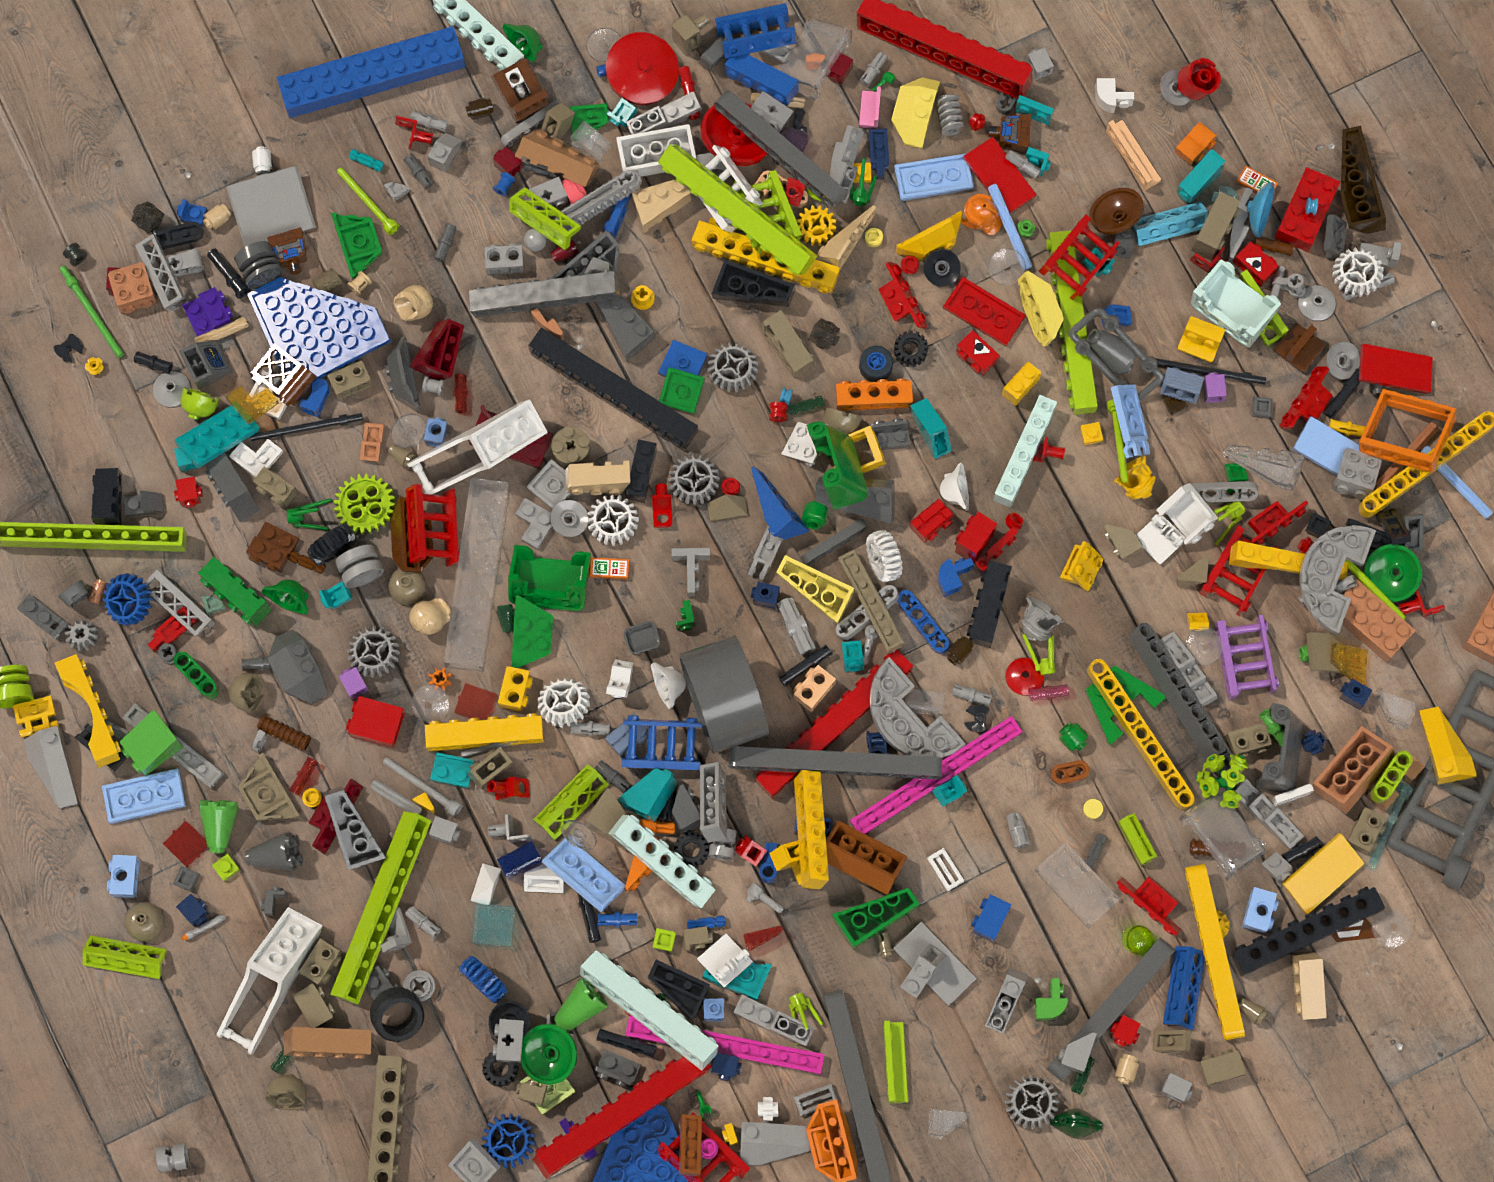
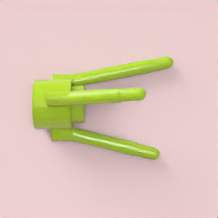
M1235 501L1232 504L1229 502L1225 506L1213 511L1215 514L1225 511L1224 514L1218 517V521L1226 517L1231 520L1234 519L1215 542L1216 546L1219 545L1237 522L1242 520L1241 515L1245 513V508L1241 502Z
M1023 634V639L1035 664V670L1040 671L1041 675L1056 673L1054 636L1052 635L1048 639V658L1040 659L1041 663H1038L1026 634Z
M798 993L789 998L791 1004L788 1006L791 1011V1017L796 1019L795 1011L799 1013L806 1030L808 1029L804 1011L807 1010L806 1006H808L818 1023L823 1025L810 999L805 998L804 993Z

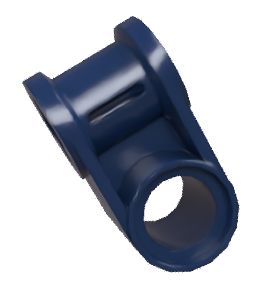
M866 731L868 752L887 754V741L880 732L870 733Z

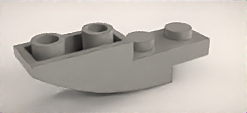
M693 91L661 108L657 106L626 123L631 135L666 129L686 121L688 116L702 110Z
M850 125L847 126L842 143L836 142L830 169V177L847 192V196L841 201L843 203L847 202L858 168L854 167L853 163L864 134L863 131Z
M741 995L733 1012L752 1024L805 1047L814 1030L809 1025L806 1030L801 1021L780 1011L773 1010L744 995Z

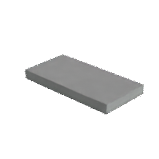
M920 922L893 949L911 969L929 944H932L946 954L927 982V985L949 1006L977 978Z

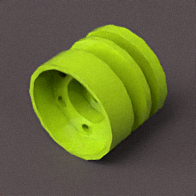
M26 665L0 667V709L13 708V705L34 699L32 687L26 684L30 681Z

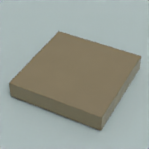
M1306 633L1310 671L1345 672L1341 634Z

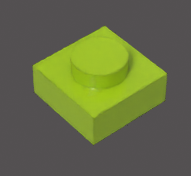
M228 853L212 865L224 882L240 871Z
M657 928L652 948L672 952L676 932Z

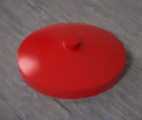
M635 32L623 36L612 46L606 59L605 73L610 87L621 99L623 98L635 105H651L666 98L673 90L678 79L679 65L675 52L665 40L651 33Z
M714 105L705 113L701 122L700 133L704 145L713 156L717 155L712 148L714 145L725 147L730 152V158L736 166L757 164L768 155L724 117Z

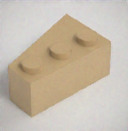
M674 179L632 193V201L643 234L656 223L659 224L663 221L662 219L669 214H673L691 201L687 185H682Z
M629 460L623 461V465H612V462H605V466H594L593 463L569 464L565 470L566 492H572L574 495H580L583 492L590 493L591 495L609 493V495L617 496L620 493L622 494L630 483Z
M1315 952L1291 954L1295 980L1294 993L1297 997V1002L1295 1003L1296 1014H1299L1302 1020L1327 1018L1323 959Z

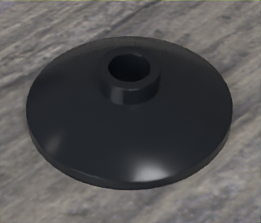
M938 249L927 256L923 270L930 283L943 287L957 280L961 271V264L958 257L952 251ZM939 264H944L945 268L940 271L938 269Z

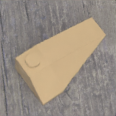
M874 205L829 240L826 246L823 245L818 252L819 261L840 267L841 269L875 216L876 207Z

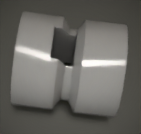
M727 829V839L714 841L709 847L708 856L720 860H733L735 848L732 844L736 843L737 831Z
M186 1143L174 1144L172 1148L168 1145L156 1148V1162L159 1173L170 1172L173 1168L177 1171L189 1168V1154Z

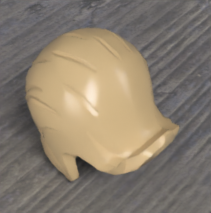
M411 285L394 297L393 301L400 319L405 322L426 317L433 307L431 293L421 285Z
M435 598L432 601H421L411 609L409 615L410 623L420 634H435L441 631L443 626L450 621L451 609L442 598Z

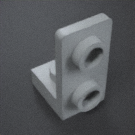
M1394 242L1391 248L1361 243L1360 251L1362 248H1364L1365 253L1371 250V256L1377 255L1376 261H1381V266L1395 268L1399 261L1402 243Z
M397 907L389 927L391 936L387 938V942L380 945L383 952L400 950L412 943L400 907Z

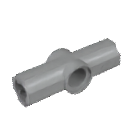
M786 598L777 603L785 621L784 625L787 633L793 639L800 656L810 654L816 650L808 633L806 621L800 615L793 598Z

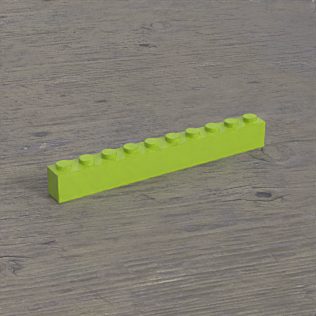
M669 144L658 161L663 171L673 174L678 183L687 185L692 194L702 197L704 199L703 202L707 206L714 207L718 210L717 213L721 217L732 221L731 224L735 228L746 232L747 238L752 241L756 240L761 244V249L774 255L776 261L781 264L785 263L791 273L795 275L806 274L817 258L814 252L679 145Z
M1071 230L1049 233V238L1046 239V250H1050V256ZM1069 246L1067 248L1068 254L1076 260L1075 248ZM1058 259V267L1080 284L1078 271L1064 259ZM1053 272L1051 274V284L1055 285L1054 293L1064 317L1058 334L1059 338L1063 340L1061 355H1065L1066 361L1063 362L1064 373L1068 375L1066 390L1070 391L1071 398H1068L1069 409L1073 410V415L1096 413L1098 406L1091 360L1086 355L1077 353L1076 344L1069 337V330L1085 317L1082 296H1077L1071 300L1070 297L1075 290ZM1086 325L1076 333L1081 339L1088 338Z
M0 522V547L186 552L187 532L184 527Z
M403 811L385 856L386 858L383 861L330 995L349 1003L359 1004L380 952V945L384 942L431 820L417 813Z

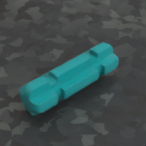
M352 149L349 153L351 160L358 161V163L369 168L373 167L376 171L380 172L384 167L383 161L375 160L374 157L365 153H359L358 150Z

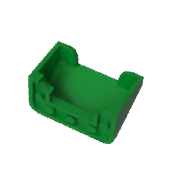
M818 421L807 424L806 426L817 455L821 453L826 454L829 460L833 459L835 468L826 471L823 475V483L833 509L836 510L865 500L868 496V488L851 436L824 422Z
M515 545L508 576L509 601L515 605L516 595H519L539 608L569 611L582 610L586 601L591 553L575 552L572 555L571 561L534 557L533 550L528 546Z

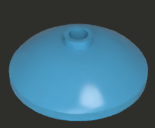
M1273 182L1265 184L1257 192L1253 201L1250 200L1248 203L1247 211L1250 212L1249 222L1255 237H1261L1268 221L1275 191V184Z

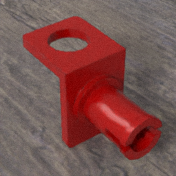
M396 116L395 125L412 129L408 149H411L412 143L415 141L431 145L434 133L417 130V120Z
M791 177L788 178L785 194L789 204L800 206L806 186L799 180Z
M1222 246L1221 250L1216 252L1210 262L1197 253L1190 258V261L1208 272L1221 259L1227 262L1221 258V253L1225 248Z
M1045 437L1044 444L1040 443L1038 454L1034 456L1032 461L1043 463L1046 456L1063 460L1065 448L1049 445L1047 443L1048 438Z
M659 483L655 486L656 495H652L654 528L672 527L671 495H667V485ZM660 515H665L668 517V520L661 523L657 518Z
M1418 589L1415 592V600L1399 604V608L1404 615L1419 610L1423 618L1445 611L1444 605L1425 610Z
M510 777L497 781L490 780L487 783V791L495 793L496 800L510 797L529 798V779ZM520 782L524 785V793H521L519 790Z

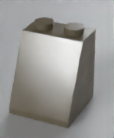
M606 788L587 817L586 824L589 829L627 852L628 850L608 834L621 816L627 814L612 791ZM636 830L631 833L633 841L637 838Z

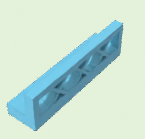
M1201 202L1141 217L1132 227L1135 231L1136 243L1138 246L1201 230L1208 217V211Z

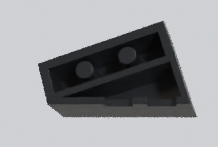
M119 468L95 469V475L92 477L94 491L92 494L91 519L96 525H122V473Z
M657 959L648 975V981L694 1023L708 994L710 984Z

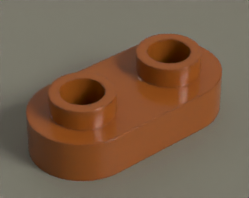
M1082 760L1058 764L1051 770L1050 777L1058 785L1082 781L1089 774V766ZM1081 769L1082 774H1077L1075 770ZM1061 772L1064 777L1058 778L1057 773Z

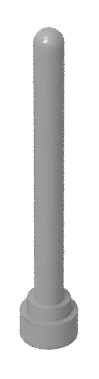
M385 757L383 759V763L444 805L445 809L448 810V814L456 817L461 811L462 803L457 800H449L390 758Z

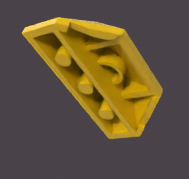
M962 211L897 244V255L913 256L917 260L924 261L935 250L952 249L956 243L961 225Z

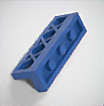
M1175 946L1163 1024L1180 1026L1188 1030L1194 1029L1205 961L1203 951L1190 946ZM1195 954L1198 955V960H1197V964H1196V965H1195V963H1194V955H1195ZM1192 974L1194 975V983H1193V984H1192V982H1191V975H1192ZM1189 993H1190V995H1191V1002H1190V1003H1189L1188 1000H1187ZM1187 1013V1015H1188V1022H1187V1023H1184V1017H1185V1014Z

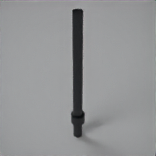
M1156 358L1157 366L1178 368L1183 371L1206 375L1216 372L1219 375L1224 374L1225 378L1240 380L1246 384L1252 382L1265 385L1266 377L1255 376L1249 372L1238 373Z
M362 413L348 416L343 414L337 418L258 432L250 436L251 441L330 426H346L352 422L362 421L363 415Z

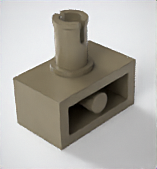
M704 13L693 22L685 15L682 18L678 17L672 24L673 42L685 56L700 47V30L710 24V20Z

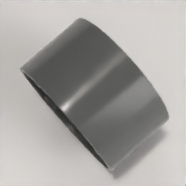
M735 635L679 654L684 678L698 720L702 723L704 736L713 754L769 735L767 719L752 672Z

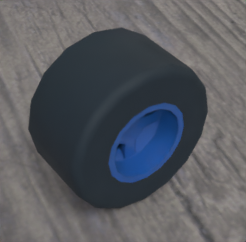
M872 346L863 351L860 356L859 370L864 379L870 382H877L881 379H887L892 373L893 358L887 349L882 346Z

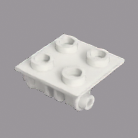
M797 422L781 454L804 461L806 466L812 467L816 463L817 452L809 435L807 424Z
M1156 514L1151 519L1152 521L1137 536L1145 551L1161 565L1184 543L1183 541L1186 538L1163 515Z
M727 934L722 936L697 958L723 987L728 985L753 962L748 957V951L742 950Z

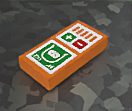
M1245 166L1236 182L1245 188L1253 190L1256 194L1269 182L1275 184V189L1278 185V182L1248 166Z
M591 558L590 578L628 580L629 559Z

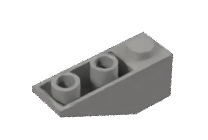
M1011 967L1009 968L985 1024L986 1027L999 1033H1004L1027 980V974Z

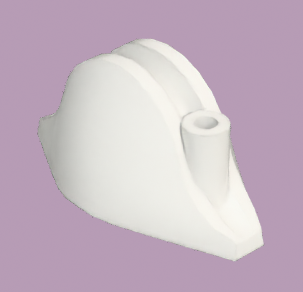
M959 463L953 472L944 475L945 478L940 485V493L949 503L960 505L965 511H968L969 494L964 465Z
M652 663L651 669L656 689L660 698L670 710L674 706L675 699L685 689V679L672 666L662 667L657 663Z

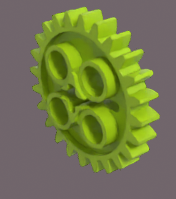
M367 473L364 478H361L360 474H358L357 480L351 476L350 483L344 481L345 488L338 487L341 493H335L336 498L339 499L333 501L334 505L338 506L334 508L335 513H338L336 517L338 520L342 519L341 525L348 524L351 528L353 527L355 534L358 530L361 531L362 535H364L365 530L372 534V529L374 528L379 532L378 526L381 525L385 528L384 521H391L388 515H393L394 511L391 508L396 506L393 503L396 500L395 496L391 495L393 490L388 489V483L383 484L382 478L376 481L375 475L369 479ZM371 490H376L377 493L375 496H368V492H370ZM352 494L358 495L356 500H349ZM366 501V507H363V502ZM374 508L381 509L378 514L371 513ZM355 512L362 513L359 518L352 517Z

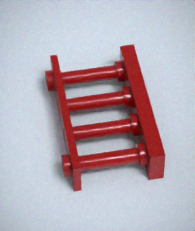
M1087 214L1081 218L1038 271L1043 276L1048 271L1054 272L1073 288L1075 292L1070 297L1071 300L1077 296L1081 297L1086 292L1087 288L1085 286L1108 258L1112 259L1118 252L1116 248L1120 244L1116 241L1110 247L1093 233L1087 225L1091 220ZM1079 234L1087 236L1105 252L1101 260L1079 242V238H1077ZM1069 246L1075 247L1096 265L1091 272L1068 254L1067 248ZM1058 259H1064L1084 276L1085 280L1078 284L1058 267Z
M414 484L406 489L410 563H418L426 559V556L446 558V567L459 562L460 552L458 549L457 498L455 496V489L442 493V496L423 493L421 484ZM423 501L442 503L443 514L425 512L423 510ZM424 519L442 521L444 532L425 530ZM425 538L444 540L445 550L427 549Z
M1239 525L1207 578V582L1204 583L1199 592L1204 597L1207 596L1208 592L1211 594L1215 593L1240 607L1236 613L1238 616H1240L1242 611L1247 612L1251 605V602L1248 600L1266 569L1246 568L1258 575L1252 585L1227 571V568L1224 567L1226 561L1230 560V551L1233 544L1237 541L1250 543L1242 535L1245 529ZM1217 577H1224L1249 591L1245 600L1243 601L1218 587L1217 583H1215Z
M702 1121L701 1141L704 1139L714 1140L718 1145V1152L701 1170L699 1177L683 1176L689 1182H703L702 1180L720 1162H724L729 1167V1171L719 1182H730L735 1176H739L742 1179L751 1168ZM680 1135L669 1146L662 1142L657 1149L659 1156L664 1161H668L678 1171L679 1157L674 1151L680 1146Z

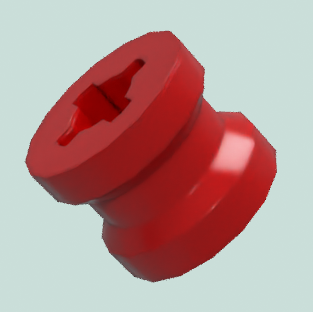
M784 402L770 403L769 409L771 414H769V420L772 422L787 421L786 410L788 409V404Z

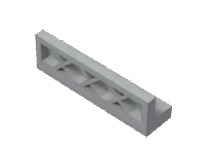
M152 234L135 246L164 309L174 312L179 309L177 303L185 299L156 235ZM150 242H153L154 244L153 250L151 248V245H149ZM156 257H159L161 259V266L159 265ZM164 273H167L169 276L168 282L164 276ZM171 289H175L177 297H174Z
M156 570L145 581L149 585L155 579L160 582V591H152L150 595L195 637H198L207 626L211 629L215 624L204 611L159 570ZM172 593L174 595V603L166 604L164 602V594ZM177 606H186L187 616H179L177 614ZM199 618L203 623L195 631L191 627V619Z

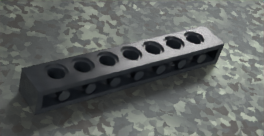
M1368 886L1358 890V895L1354 897L1347 895L1341 898V903L1337 905L1330 903L1322 907V912L1316 914L1313 911L1305 915L1306 919L1300 922L1296 919L1288 923V927L1283 930L1280 927L1269 932L1270 936L1266 938L1259 936L1253 939V944L1247 947L1245 944L1234 948L1235 952L1231 956L1241 976L1243 977L1383 911L1385 906L1376 888L1369 889ZM1356 901H1361L1364 904V910H1359L1356 907ZM1338 909L1345 910L1347 917L1341 918L1338 915ZM1321 917L1329 920V926L1321 924ZM1303 926H1309L1312 929V934H1305ZM1286 934L1293 935V943H1289L1286 941ZM1268 942H1274L1277 950H1269ZM1256 950L1259 953V959H1253L1250 956V951Z

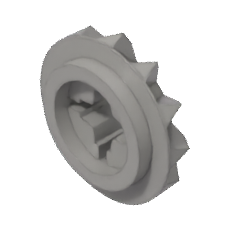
M417 970L411 972L405 978L403 987L411 990L416 994L420 1002L430 999L434 993L435 982L428 972ZM414 980L420 984L425 982L423 985L424 993L420 990L414 991L416 988Z

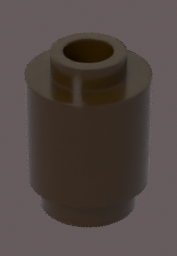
M490 98L470 101L468 106L465 107L468 117H472L473 120L490 116V113H494Z
M965 636L958 638L946 652L948 661L953 665H961L973 651L974 644Z

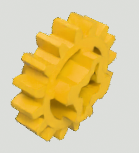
M812 205L811 210L804 208V214L799 213L800 219L796 221L802 234L801 238L805 237L804 243L811 241L813 246L817 242L821 246V241L828 243V237L833 238V232H836V226H834L836 225V219H832L833 213L827 214L828 208L821 210V205H819L818 209H815ZM825 219L828 222L829 227H827V225L824 224Z

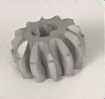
M82 619L79 624L77 620H74L75 626L68 625L71 631L65 632V635L68 637L66 642L70 644L71 649L77 648L78 652H81L83 647L86 651H89L90 644L92 646L96 645L93 640L99 638L95 634L98 630L96 627H93L91 621L87 623L85 619ZM82 633L85 634V636L81 638L79 637V634Z

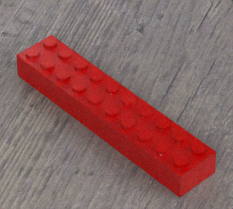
M863 0L857 11L858 30L1013 98L1018 99L1020 95L1025 97L1032 84L1033 67L1025 61L1020 62L1009 54L997 52L993 47L983 46L977 40L967 39L961 33L951 32L946 27L935 25L926 18H919L908 10L903 11L892 3L887 4L881 0Z

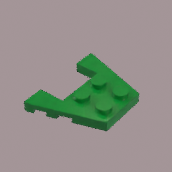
M1114 665L1110 669L1131 701L1138 695H1141L1149 706L1154 709L1166 699L1163 693ZM1104 681V687L1111 690L1112 684L1109 681ZM1093 683L1085 692L1098 718L1099 725L1105 734L1106 741L1110 746L1124 733L1111 720L1115 715ZM1115 697V704L1118 706H1122L1123 700L1119 697Z

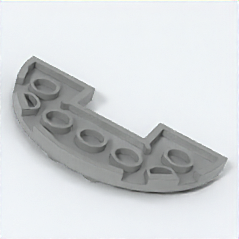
M1352 525L1332 529L1319 537L1309 547L1302 560L1299 583L1304 603L1313 618L1322 627L1335 635L1339 634L1351 598L1335 592L1334 589L1345 559L1359 566L1364 565L1376 530L1368 527Z
M890 657L887 658L876 672L870 690L871 714L882 737L893 748L905 755L943 758L964 747L966 743L941 715L926 727L907 706L902 698L915 686Z

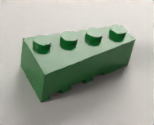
M215 557L198 572L201 577L199 581L206 588L209 586L215 590L213 594L221 601L225 599L228 602L227 606L234 613L238 611L242 615L241 619L247 625L252 624L257 627L271 612L269 605L262 597L260 598L251 588L247 589L245 583L237 576L234 577L233 573Z
M906 888L882 898L848 908L847 910L833 913L831 918L852 950H855L918 909L920 904L911 890Z

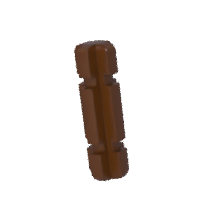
M292 551L289 556L290 562L298 563L300 566L315 570V572L323 574L325 571V564L317 566L305 555L300 556V553Z

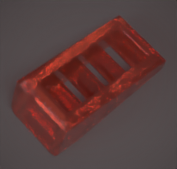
M782 926L744 934L746 950L751 951L783 933Z

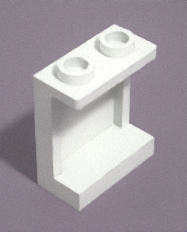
M1190 483L1181 486L1157 509L1161 516L1167 514L1187 538L1183 541L1185 545L1191 542L1193 544L1197 543L1202 538L1201 534L1204 531H1210L1215 526L1213 523L1218 519Z

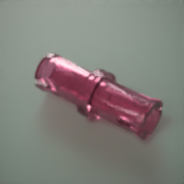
M1067 684L1052 687L1046 685L1045 688L1029 689V699L1031 702L1043 699L1049 701L1053 698L1069 696Z

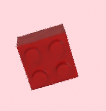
M979 511L975 516H970L966 523L965 531L961 530L954 544L956 545L955 553L966 560L971 558L973 564H975L991 541L997 528L996 522Z

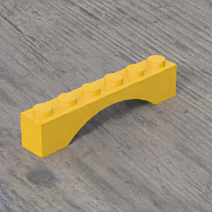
M1237 541L1231 546L1229 565L1244 568L1281 570L1300 574L1305 554ZM1344 562L1338 580L1347 577V562Z
M77 654L55 662L64 686L81 696L92 712L93 729L88 745L97 767L100 768L120 760L118 753L121 752L118 742H113L111 738L114 735L111 725L106 726L104 720L108 718L104 708L99 709L98 703L101 701L97 692L93 693L91 690L94 684L90 675L86 676L84 673L87 670L84 660H79Z

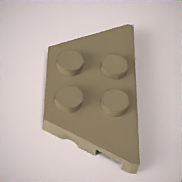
M261 753L257 762L248 771L246 778L238 786L251 812L258 822L299 818V813L264 753Z

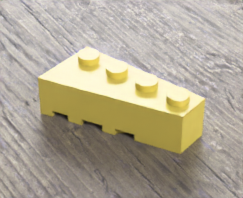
M786 555L777 570V576L838 625L855 592L853 587Z

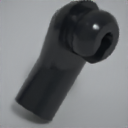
M797 109L793 119L795 134L798 136H806L807 127L802 126L805 116L803 109Z

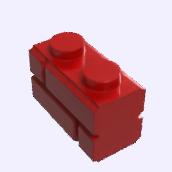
M938 498L910 522L909 527L923 543L927 540L931 542L938 536L937 532L942 528L945 530L953 523L951 520H953L954 515Z

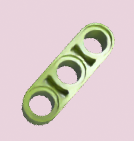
M1400 751L1392 758L1371 791V798L1374 802L1384 803L1392 795L1412 764L1413 760L1409 752ZM1398 757L1404 758L1406 765L1399 764ZM1387 774H1394L1396 781L1389 780ZM1377 789L1384 790L1386 796L1380 797L1377 793Z

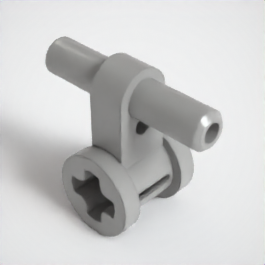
M1279 266L1276 277L1272 281L1271 295L1278 298L1280 290H1287L1292 297L1298 298L1303 296L1306 291L1303 276L1295 273L1291 274L1288 278H1283L1286 268Z

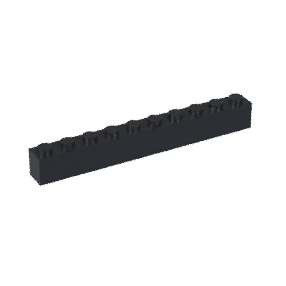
M540 328L528 345L530 354L538 360L541 358L546 361L550 368L559 369L562 371L563 376L568 379L573 378L584 389L589 388L596 397L600 399L602 397L605 398L612 407L616 409L618 407L621 408L628 417L637 418L644 427L653 428L660 437L669 438L676 447L686 449L698 433L697 424L545 329Z

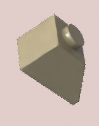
M561 102L547 111L541 130L547 132L548 136L561 139L571 127L575 113Z

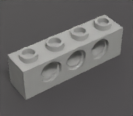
M719 762L700 765V830L708 843L727 839L726 774Z

